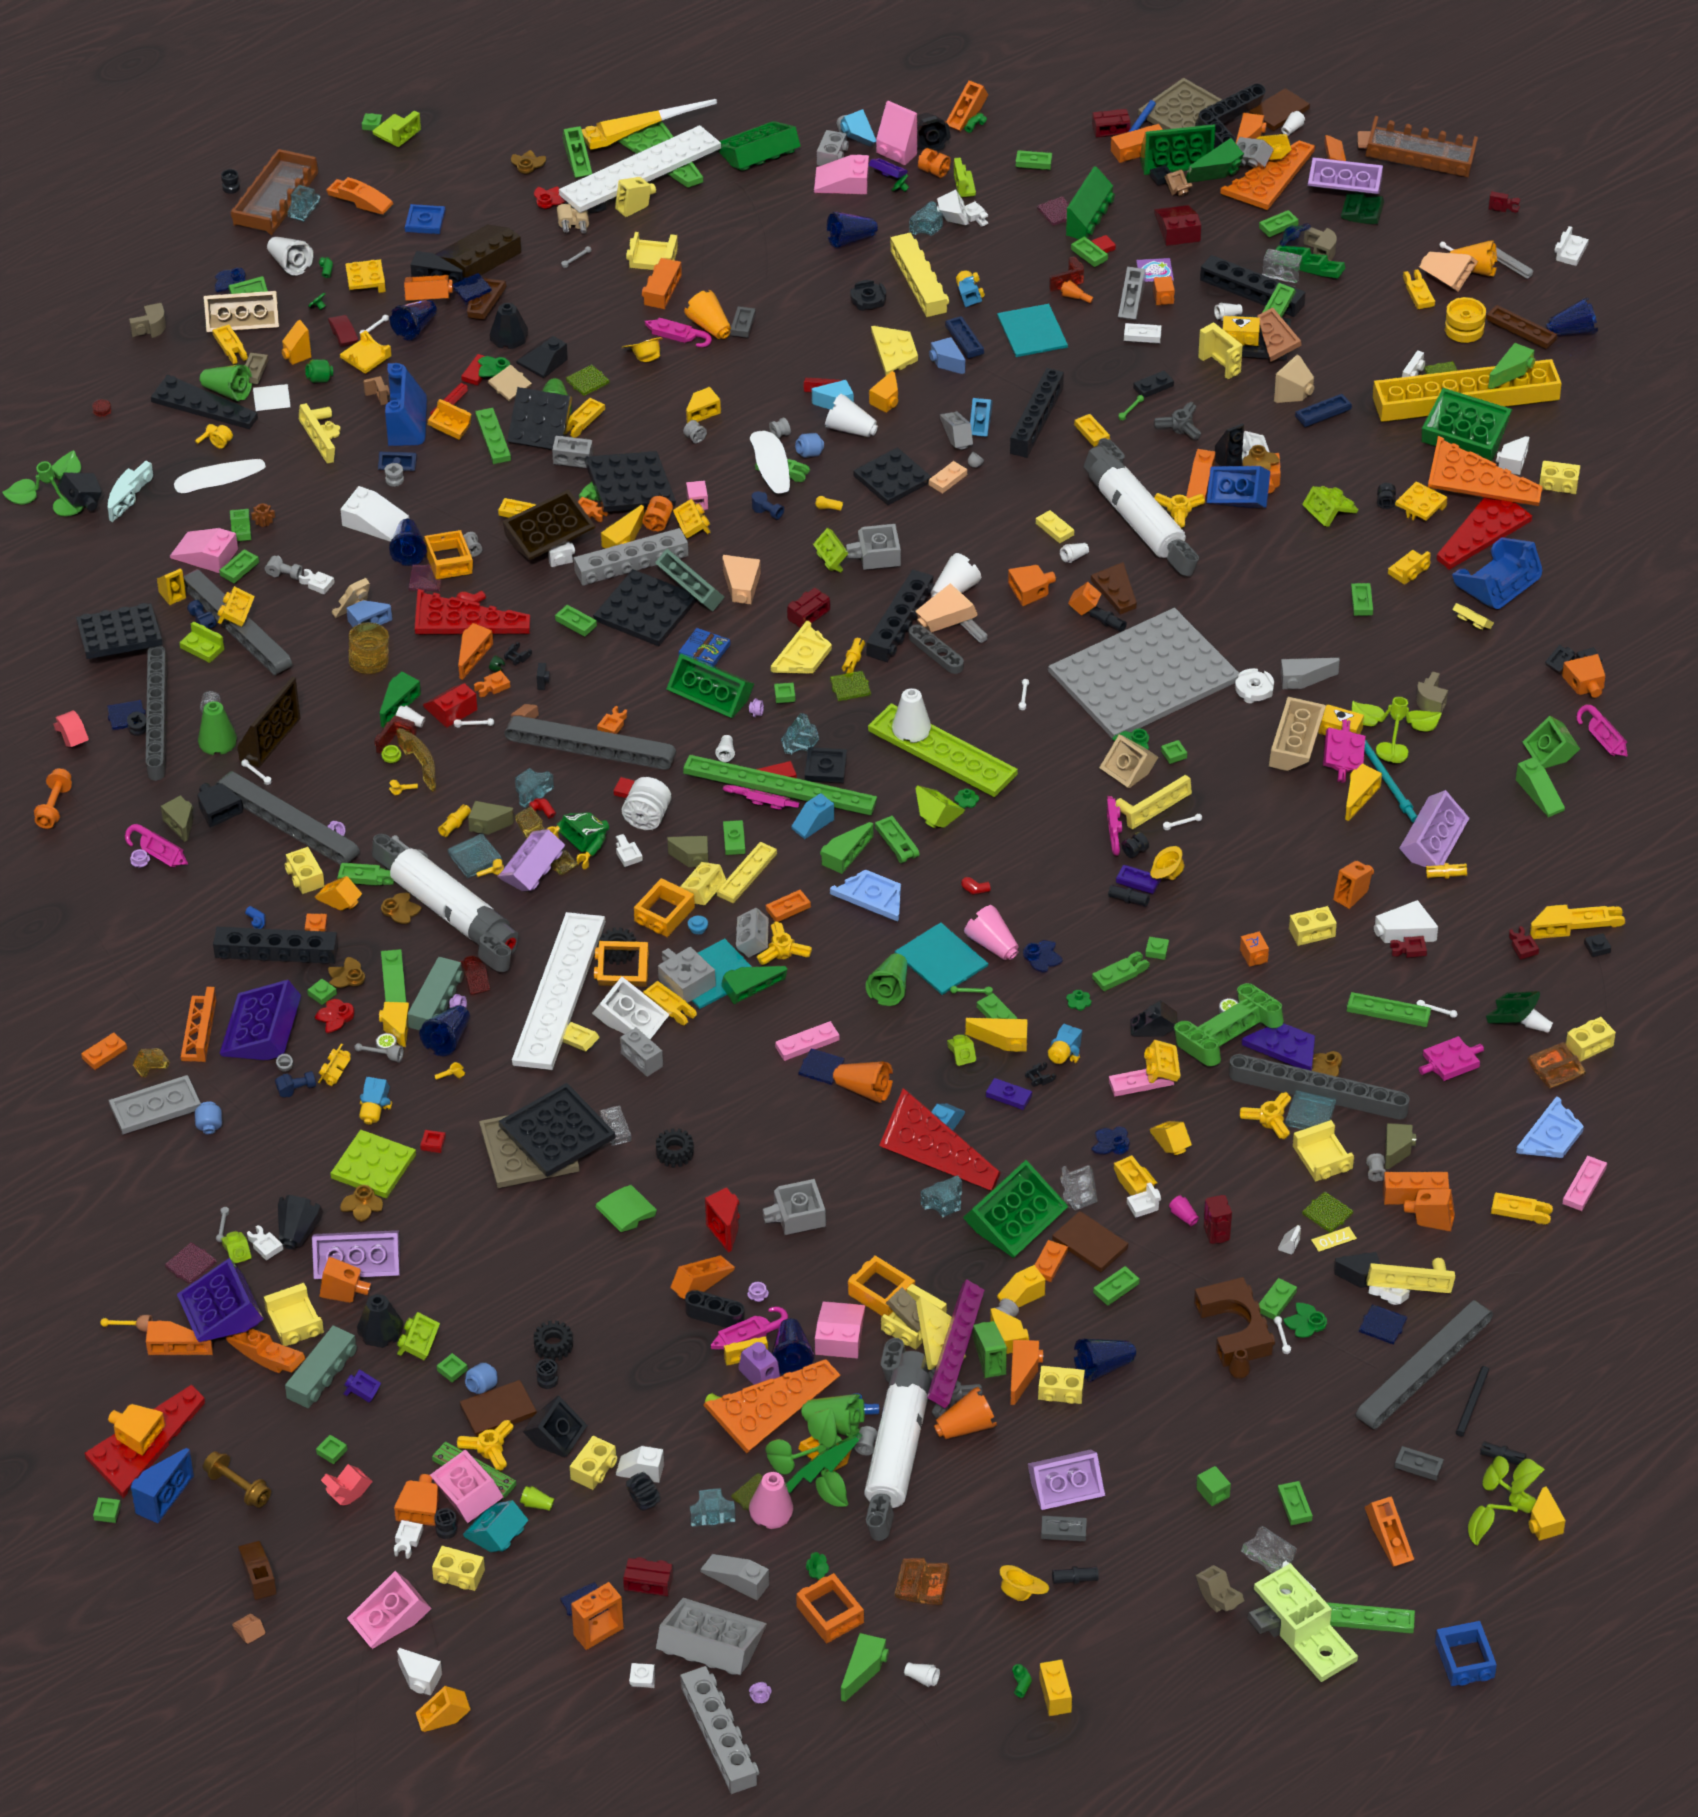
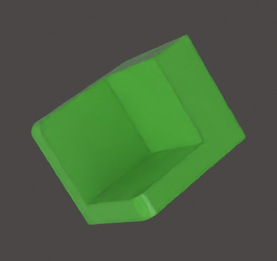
M1216 1466L1197 1475L1196 1488L1211 1506L1230 1497L1231 1483Z

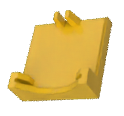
M381 259L345 264L349 290L378 287L379 293L386 292Z
M365 330L360 333L361 340L342 352L340 358L366 374L391 357V346L378 344Z
M1415 482L1395 502V505L1406 510L1407 518L1412 514V520L1416 516L1428 520L1438 509L1443 510L1447 506V496Z

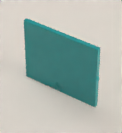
M1049 304L997 313V317L1015 357L1068 348L1066 339Z
M941 922L895 951V953L903 955L907 960V965L941 995L948 992L952 986L961 984L988 966V963Z
M726 939L698 952L715 969L716 986L693 999L692 1002L701 1009L726 996L727 994L721 986L724 974L729 970H736L740 967H752Z

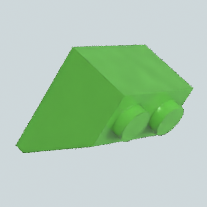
M1549 716L1523 741L1532 758L1535 757L1544 768L1565 763L1580 750L1564 723L1552 716Z

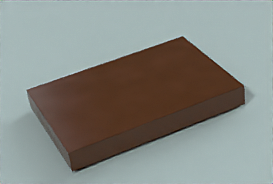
M1284 88L1263 101L1259 106L1250 110L1249 113L1264 115V123H1267L1266 127L1275 131L1284 125L1290 113L1295 111L1304 113L1310 109V103Z
M1081 1211L1075 1214L1052 1235L1053 1241L1068 1246L1069 1252L1100 1273L1128 1249L1126 1241Z
M520 1380L460 1401V1407L476 1437L485 1430H495L503 1421L509 1420L512 1424L532 1418L537 1413Z

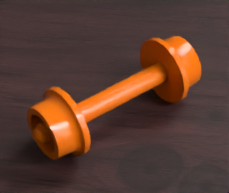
M60 768L53 770L47 776L46 784L52 789L47 804L38 805L34 810V821L41 828H52L59 821L60 814L54 808L59 792H68L72 787L71 774L67 770Z

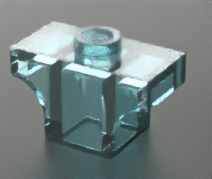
M298 185L291 194L288 217L301 221L308 217L320 202V195L315 194V189Z
M930 201L910 218L909 232L914 235L926 233L933 236L943 227V213L937 211V203Z
M800 713L793 724L787 729L781 742L785 753L792 755L798 750L808 751V747H813L819 740L816 726L810 724L807 714Z
M529 768L515 778L516 792L519 793V803L524 808L528 807L529 803L534 799L542 798L554 789L553 774L549 771L538 773Z
M957 1175L921 1190V1205L924 1209L938 1211L942 1217L961 1210L962 1180Z
M721 1488L700 1490L699 1501L695 1505L690 1506L691 1526L735 1522L734 1501L724 1499Z

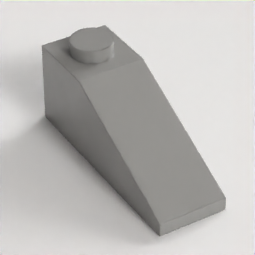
M1127 267L1118 318L1137 319L1146 281L1145 269Z
M957 411L940 414V419L949 441L955 448L965 449L968 448V445H973L971 424Z
M1339 658L1281 659L1282 689H1302L1337 675L1339 672Z
M712 1554L700 1570L701 1573L757 1601L769 1586V1569L748 1559Z

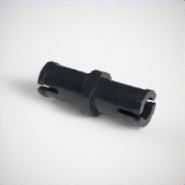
M1098 606L1090 610V616L1101 621L1103 625L1111 626L1119 632L1124 631L1127 622L1114 616L1113 612H1107Z
M1111 885L1108 891V897L1124 900L1128 904L1132 902L1147 907L1150 901V894L1134 891L1130 887L1125 889Z
M1486 1441L1483 1442L1482 1446L1484 1448H1481L1480 1451L1481 1455L1492 1458L1502 1456L1509 1463L1519 1465L1527 1458L1526 1453L1517 1452L1509 1449L1508 1446L1503 1445L1501 1447Z
M1073 1566L1072 1569L1052 1570L1053 1584L1070 1582L1079 1584V1582L1098 1581L1099 1579L1097 1566L1090 1568Z

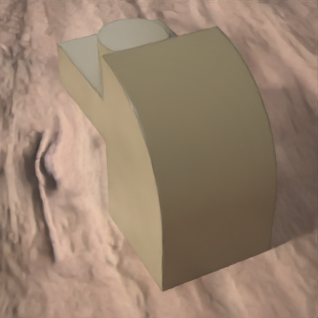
M1307 226L1304 231V244L1314 247L1313 254L1327 255L1328 261H1331L1336 253V234L1329 228H1326L1323 232Z
M162 303L144 306L145 316L129 319L132 337L151 334V337L154 338L162 334L166 328Z
M1432 671L1430 677L1426 678L1424 683L1418 682L1416 702L1423 711L1442 713L1447 704L1448 690L1438 687L1440 673Z
M1213 1565L1196 1575L1203 1597L1215 1612L1222 1609L1225 1611L1233 1610L1237 1605L1244 1602L1243 1594L1230 1587L1226 1571Z

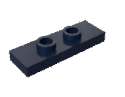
M962 316L945 321L946 328L967 358L984 354L983 346Z
M1339 394L1296 411L1295 417L1304 427L1352 409V404L1343 394Z

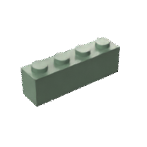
M666 549L655 562L711 611H714L725 598L670 550Z
M443 957L437 958L407 1014L409 1028L432 1033L435 1026L439 1025L442 1013L446 1012L450 998L454 997L458 983H461L463 980L464 972L462 971L461 962Z
M332 1326L285 1384L287 1399L309 1409L313 1402L319 1399L325 1387L331 1384L337 1372L343 1369L348 1358L355 1354L357 1349L355 1335Z

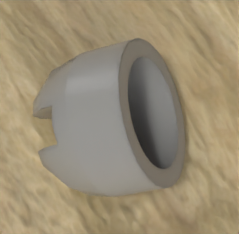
M972 452L968 458V464L974 468L979 467L984 462L975 452Z
M288 1054L278 1056L276 1059L278 1069L282 1072L290 1071L293 1067L292 1057Z

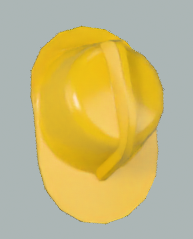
M654 338L621 348H632L637 359L642 362H650L660 357L659 342L663 338Z
M1170 846L1160 851L1154 859L1150 872L1151 877L1155 879H1176L1184 869L1182 850L1177 846Z
M1005 1565L999 1570L1002 1577V1591L1017 1601L1027 1600L1032 1594H1044L1049 1591V1586L1046 1582L1018 1567Z

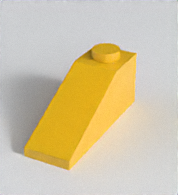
M640 505L601 532L602 547L606 549L634 541L643 524L644 506Z
M1361 764L1352 771L1345 820L1349 821L1379 790L1382 773L1364 764Z
M966 1018V1035L1005 1051H1027V1019Z

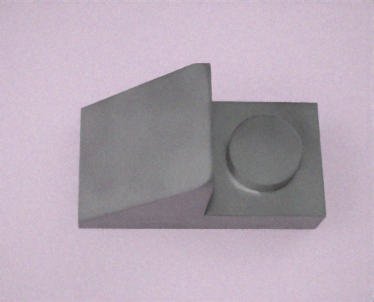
M1268 1605L1249 1612L1247 1618L1260 1634L1269 1631L1273 1637H1277L1280 1634L1281 1619Z

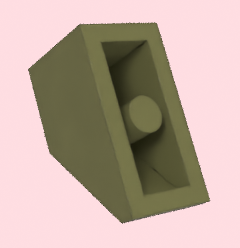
M180 795L162 805L161 812L163 821L186 842L193 823V806Z
M475 801L468 817L469 831L489 835L514 823L513 808Z
M707 836L668 837V854L687 867H698L701 862L708 863Z
M1387 1123L1385 1169L1392 1168L1411 1154V1146H1416V1134L1412 1133V1125Z

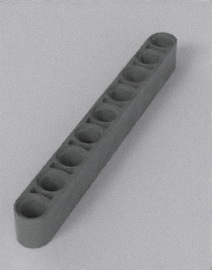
M198 569L183 576L185 591L194 600H199L207 612H211L218 622L220 616L217 613L221 605H225L222 602L225 594ZM248 616L242 627L226 619L221 623L273 675H277L292 667V660L289 655Z
M163 646L150 647L148 649L146 767L148 777L154 781L164 778L166 764L167 661Z
M512 716L504 733L507 739L514 742L665 770L671 767L676 754L674 746L667 743L522 716Z
M233 771L227 773L216 783H223L239 796L244 809L339 865L341 863H350L360 854L358 846L351 840Z
M1236 1054L1230 1058L1229 1077L1236 1082L1283 1093L1287 1092L1288 1094L1394 1119H1404L1408 1115L1410 1098L1404 1092L1242 1054Z
M1473 1300L1359 1407L1356 1412V1418L1372 1429H1377L1490 1322L1493 1312L1476 1300Z

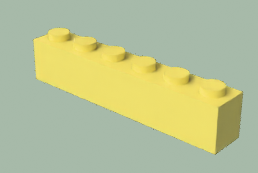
M911 233L891 237V253L926 317L946 313L947 305L949 304L948 296L944 294L941 283L937 282L935 272L931 271L929 261L925 260L923 250L919 249L917 239H914Z

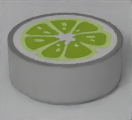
M1231 998L1222 1000L1219 1004V1013L1221 1014L1236 1005L1238 1001Z
M390 1033L381 1034L376 1039V1047L379 1049L387 1050L390 1046L397 1045L396 1037Z

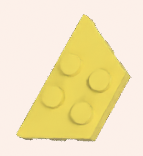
M871 326V333L885 375H888L897 368L902 370L907 365L918 361V354L910 332Z
M806 621L773 662L771 672L814 673L832 650V644L823 638L818 630L815 631L809 621Z
M920 1297L916 1301L927 1368L932 1370L937 1366L952 1317Z

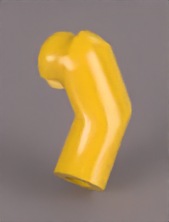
M819 496L816 498L815 505L819 509L841 511L843 502Z

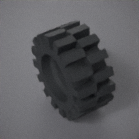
M615 927L612 928V931L606 930V934L603 932L599 941L636 942V938L632 932L629 933L628 929L623 931V928L619 927V930H616ZM605 949L604 961L607 962L609 960L610 964L616 962V965H620V962L626 964L627 960L631 961L632 957H635L636 950Z
M671 1128V1132L665 1130L664 1134L660 1133L659 1138L656 1139V1155L661 1164L665 1163L667 1167L671 1164V1168H675L676 1164L679 1167H682V1163L688 1164V1160L691 1161L692 1156H694L692 1136L688 1135L687 1131L682 1133V1129L679 1128L678 1131ZM674 1145L682 1147L681 1149L676 1151L667 1149L668 1147Z
M551 1320L548 1321V1325L542 1323L541 1328L538 1326L536 1332L534 1331V1348L540 1358L544 1356V1359L551 1358L554 1361L555 1358H558L560 1361L562 1356L566 1358L568 1352H572V1331H570L569 1326L566 1327L564 1322L559 1325V1321L555 1320V1324H552ZM550 1338L561 1339V1341L556 1344H549L545 1342Z

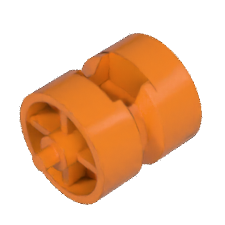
M925 148L921 155H919L918 168L943 178L950 170L951 159L947 155L938 154L937 151Z
M663 496L651 498L642 519L646 528L657 532L665 529L673 510L671 501Z

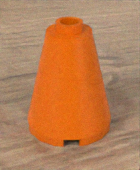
M884 1061L841 1064L835 1068L833 1079L837 1085L875 1102L882 1103L881 1100L885 1101L888 1098L892 1088L893 1080H889V1073L893 1074V1069L890 1063Z
M979 1387L972 1389L936 1419L937 1424L934 1425V1428L939 1437L943 1436L945 1439L997 1426L996 1422L992 1423L991 1421L994 1415L984 1395L981 1396L977 1393L980 1391Z

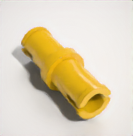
M855 638L851 649L846 653V660L842 670L845 672L848 667L847 674L853 673L856 663L861 659V652L865 646L864 640L859 645L861 638Z
M461 805L455 813H451L447 820L438 827V832L442 836L445 835L447 837L455 828H459L462 825V821L470 815L471 809L467 805Z
M1444 863V865L1436 866L1427 865V878L1445 877V879H1449L1451 876H1467V864L1449 865Z

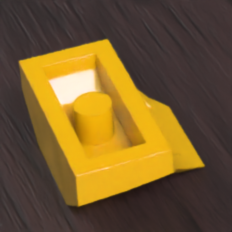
M1132 1155L1114 1163V1170L1119 1182L1132 1196L1145 1192L1146 1184L1151 1183L1154 1187L1157 1183L1145 1167H1141Z

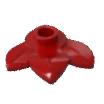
M558 186L549 190L538 187L534 191V196L537 198L536 203L540 208L547 209L553 205H561L566 202L559 195Z
M332 999L326 1002L325 1008L320 1009L316 1013L315 1019L326 1022L325 1032L330 1033L340 1029L344 1022L352 1020L355 1010L350 1003H343L339 999Z

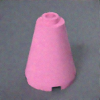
M992 905L984 907L976 913L978 917L975 920L970 919L964 929V933L967 937L1003 960L1013 959L1018 954V944L998 910Z
M769 1472L763 1476L749 1504V1512L753 1521L758 1525H765L769 1529L780 1528L787 1524L793 1514V1503L785 1481L777 1472Z

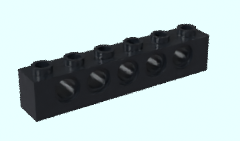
M1213 255L1201 266L1200 281L1264 306L1267 305L1278 283L1292 287ZM1292 287L1296 293L1284 314L1295 317L1305 306L1306 292Z
M1046 368L1010 437V454L1028 458L1063 390L1064 372Z
M912 569L866 642V656L888 663L891 656L896 654L899 643H903L906 632L909 631L914 619L918 618L915 611L924 605L929 595H931V590L935 585L933 584V575Z
M216 927L213 948L215 958L335 964L338 938L337 932Z

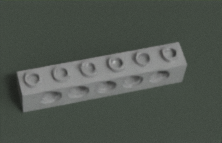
M678 528L574 557V570L583 586L629 573L632 569L637 571L657 565L655 562L666 549L670 550L678 558L687 557L688 542L681 529Z
M706 1666L681 1674V1689L730 1793L734 1794L756 1786L757 1775H759L757 1764L751 1762L749 1758L751 1757L750 1750L747 1744L743 1745L741 1741V1731L738 1726L735 1727L733 1724L734 1718L729 1708L726 1709L724 1705L725 1698L722 1691H717V1682L714 1674H709Z

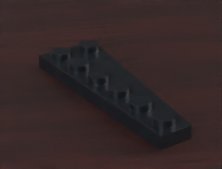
M166 375L151 396L152 403L249 430L258 419L257 412L177 379L175 376Z

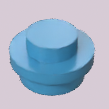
M693 916L688 920V928L694 934H702L708 927V921L703 916Z

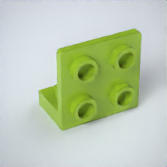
M413 111L405 118L393 114L373 130V135L399 147L421 130L420 113Z
M1313 486L1302 504L1319 522L1328 527L1338 511L1357 513L1359 510L1354 506V502L1343 495V491L1336 487Z

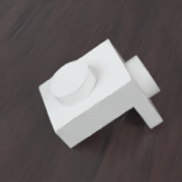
M568 541L564 545L548 551L551 567L573 562L572 555L575 554L573 543Z
M1151 1183L1146 1184L1145 1192L1127 1197V1204L1135 1218L1159 1210L1161 1195L1158 1189H1154Z
M632 1663L630 1685L654 1688V1665Z

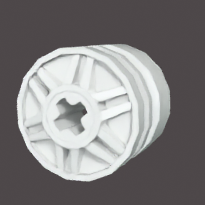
M641 777L635 780L629 795L622 806V815L628 823L636 828L653 830L659 826L671 801V792L661 781L650 777Z

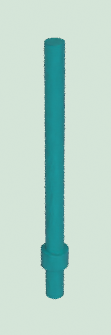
M1365 740L1364 752L1377 771L1382 773L1383 780L1399 802L1402 812L1407 814L1412 822H1415L1417 815L1413 810V805L1404 797L1373 749Z

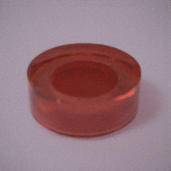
M99 399L92 404L93 413L97 416H106L111 412V404L108 400Z

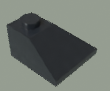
M551 336L520 357L516 364L545 378L568 360L567 343Z
M556 1396L532 1417L523 1433L537 1447L565 1458L588 1425L560 1396Z

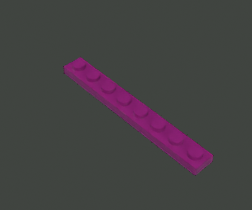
M967 1279L962 1284L927 1395L928 1399L943 1408L950 1404L984 1293V1289Z

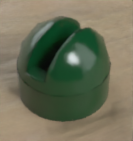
M495 655L490 662L489 670L494 672L502 671L503 669L500 666H505V662L502 658Z

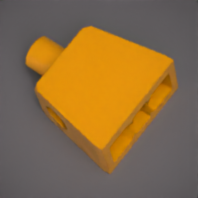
M134 1404L129 1405L123 1414L113 1410L108 1418V1421L114 1424L117 1440L140 1455L145 1453L165 1427L163 1412Z

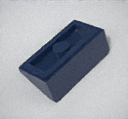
M379 451L378 470H384L391 463H398L403 467V471H415L417 454Z

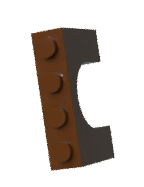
M1244 1277L1195 1289L1194 1304L1201 1318L1221 1313H1234L1242 1316L1249 1324L1247 1328L1240 1332L1217 1337L1216 1352L1223 1367L1230 1365L1234 1352L1238 1348H1243L1247 1351L1249 1361L1272 1355L1273 1346L1275 1345L1274 1336L1272 1333H1269L1266 1318L1261 1316L1259 1303L1257 1300L1254 1301L1252 1288L1246 1284Z

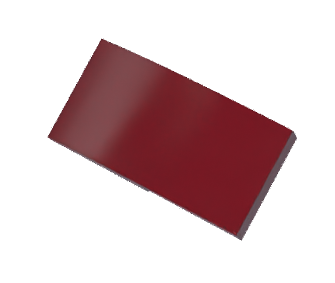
M346 315L328 318L333 335L337 336L340 347L358 342L356 332Z

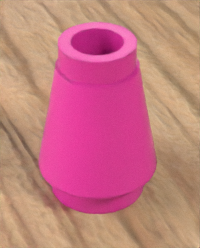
M1179 1195L1169 1204L1171 1213L1189 1226H1193L1198 1222L1199 1217L1186 1197L1183 1198Z

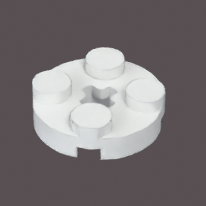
M1253 668L1244 670L1238 675L1235 682V690L1240 697L1244 698L1245 702L1253 703L1254 701L1265 700L1273 695L1274 679L1268 672H1258V669Z

